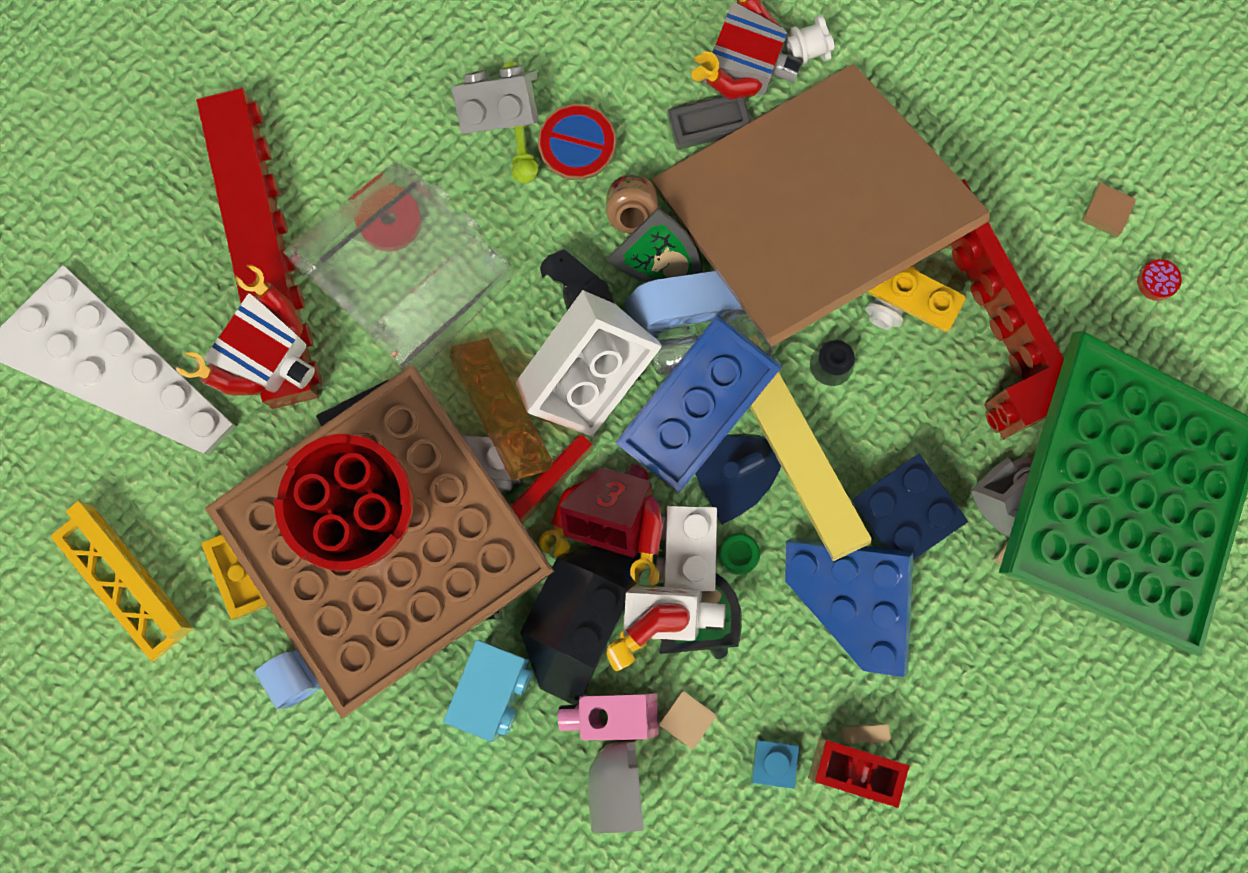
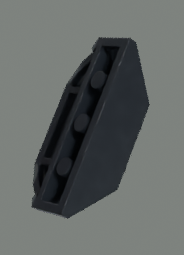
M590 546L556 558L552 566L555 572L547 577L520 632L541 690L572 705H579L580 696L584 695L625 609L626 592L637 584L630 574L632 564L641 558V553L637 552L633 558L597 546Z

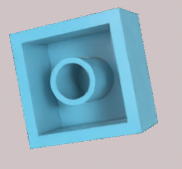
M476 640L443 723L490 742L499 739L500 734L503 736L509 734L518 710L511 708L516 694H525L533 675V671L527 669L530 660L489 643Z

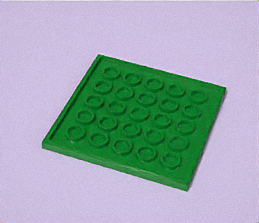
M1084 331L1072 332L998 573L1187 654L1201 656L1248 492V416Z

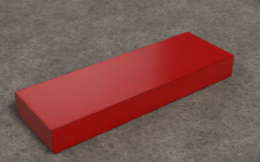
M579 435L511 505V508L522 524L592 453L593 444L583 435Z

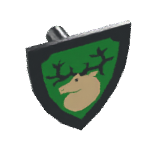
M716 573L715 592H702L701 602L725 604L724 630L700 628L698 636L692 641L661 639L660 654L710 650L715 659H722L728 654V648L739 647L742 630V610L736 593L726 579Z

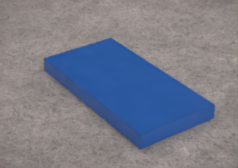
M717 314L615 443L680 493L779 372L782 365Z

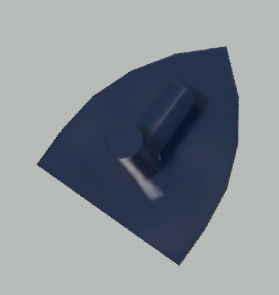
M743 435L725 437L695 475L711 506L717 508V518L721 525L742 515L762 499L775 481L781 465L767 439Z

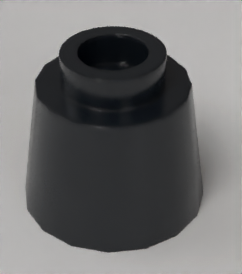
M828 341L816 348L811 355V373L816 380L824 385L837 386L848 381L853 373L855 363L854 351L844 341Z

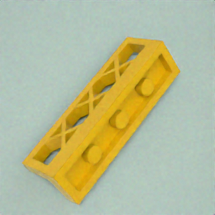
M77 501L65 511L71 519L50 535V537L149 660L156 661L194 628L98 510L91 504ZM79 528L90 542L89 551L75 550L66 538ZM81 556H89L88 564L83 560ZM97 557H102L115 572V582L100 581L95 575ZM106 587H114L113 596ZM122 588H128L141 604L140 614L126 613L121 607ZM131 618H139L138 626ZM148 619H153L167 636L156 647L146 638Z

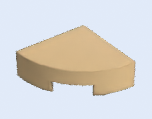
M885 723L840 727L842 742H845V744L889 742L888 740L891 739L889 724Z

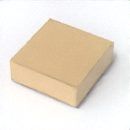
M682 690L659 723V726L694 750L717 715Z

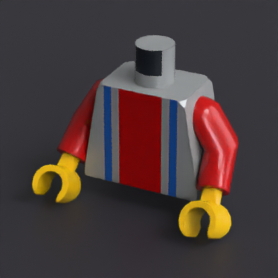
M737 0V3L732 2L713 52L705 51L694 57V61L701 66L691 71V77L697 82L704 80L703 84L711 86L725 98L733 100L755 95H765L772 76L795 83L803 60L781 53L787 32L768 12L760 0Z

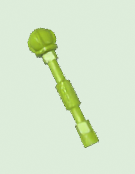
M507 62L503 65V68L519 64L517 62ZM527 125L511 127L515 131L517 146L515 149L516 156L511 160L513 164L511 176L515 181L523 184L532 182L538 172V164L535 161V157L529 154L526 147L524 128Z

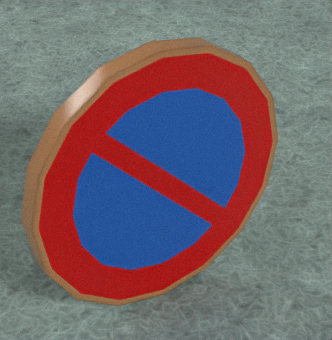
M570 104L556 109L545 119L539 130L538 148L543 162L554 174L567 180L582 181L597 176L609 166L616 150V134L612 122L602 111L589 105Z

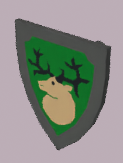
M659 208L607 257V261L622 272L645 283L659 279L703 273V265L698 249L689 234L674 219Z

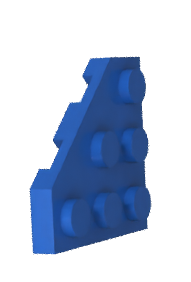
M792 537L786 541L785 582L857 665L866 672L905 677L909 666L913 552L865 546L832 561L822 541Z

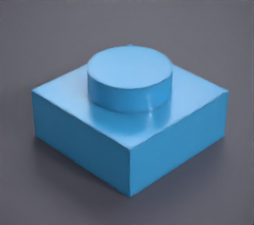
M756 740L751 782L794 789L799 746Z

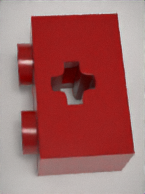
M819 738L808 779L825 786L899 808L910 765Z

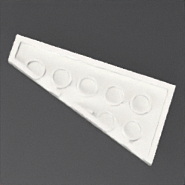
M64 265L0 327V363L207 456L237 427L189 381L178 374L173 366Z

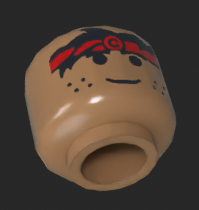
M623 175L614 180L608 188L606 197L607 217L612 226L622 233L632 234L658 208L656 188L650 180L641 175Z

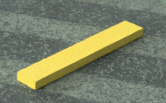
M757 333L747 337L768 353ZM778 372L752 403L750 409L832 561H835L871 544L872 539Z

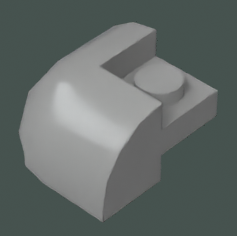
M1007 458L996 465L971 489L975 503L985 519L998 531L1009 537L1034 458H1024L1016 462H1012Z
M635 739L612 741L597 753L589 769L587 788L591 831L597 833L644 831Z

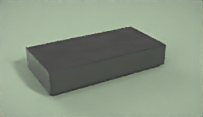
M721 96L667 110V117L677 150L720 140L751 122L745 98L729 100Z

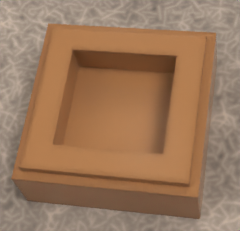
M1100 183L1095 188L1081 221L1118 237L1122 233L1137 199Z

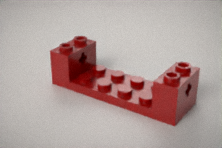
M965 179L961 180V181L967 186V188L971 191V189H970V187L968 186L966 180H965ZM986 222L935 253L949 246L952 247L953 261L960 271H965L971 282L970 289L973 298L978 305L985 307L991 318L989 324L992 333L997 340H1003L1010 353L1008 358L1013 371L1024 379L1006 388L984 404L987 409L985 416L989 426L995 433H1000L1004 440L1046 419L1064 358L989 222Z

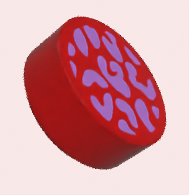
M1165 259L1151 261L1140 270L1137 277V285L1140 292L1146 298L1153 301L1168 299L1179 290L1182 283V276L1178 267Z

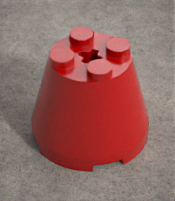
M328 435L302 447L286 464L288 467L281 479L277 499L274 498L275 518L283 539L295 554L303 560L329 570H360L383 560L403 539L410 525L413 512L412 486L402 463L391 451L381 444L356 435Z

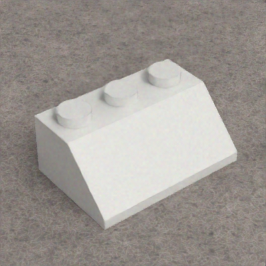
M582 290L515 383L527 413L593 437L662 346L656 338L616 304Z

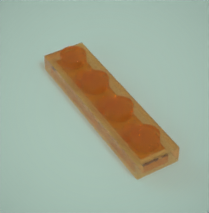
M489 338L451 346L450 359L511 481L549 471L552 458Z

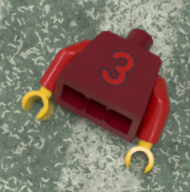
M636 464L629 465L624 473L600 468L586 480L565 489L551 522L554 528L540 536V548L549 554L553 544L556 543L553 548V556L557 558L568 554L570 544L564 538L568 537L633 558L637 552H641V558L632 564L630 574L638 584L640 572L649 568L651 569L649 584L652 587L655 586L659 581V571L653 564V556L659 553L663 523L660 505L653 498L652 484L648 481L649 475L647 471Z

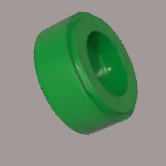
M743 533L732 534L720 545L718 551L719 562L731 574H747L757 566L760 559V548L751 536Z

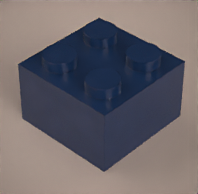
M917 454L851 500L872 539L871 544L873 547L913 552V560L969 522L920 454Z

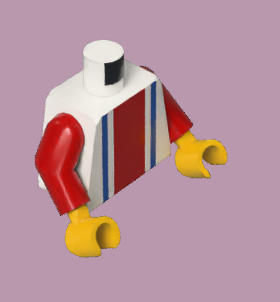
M248 264L247 266L256 273L255 282L245 285L237 276L236 282L246 291H255V297L248 293L204 359L198 353H183L185 356L192 357L195 360L196 367L194 371L188 373L179 367H176V370L183 377L193 378L199 376L202 383L231 396L258 395L264 389L275 393L285 379L302 389L313 377L315 369L299 359L306 349V344L300 339L303 329L292 303L271 283L265 284L263 282L264 277L260 269Z
M636 584L626 592L624 631L620 633L618 640L613 641L607 647V658L613 670L619 671L632 664L636 660L632 652L648 645L647 641L651 638L692 641L698 636L700 628L724 630L725 604L701 602L702 591Z

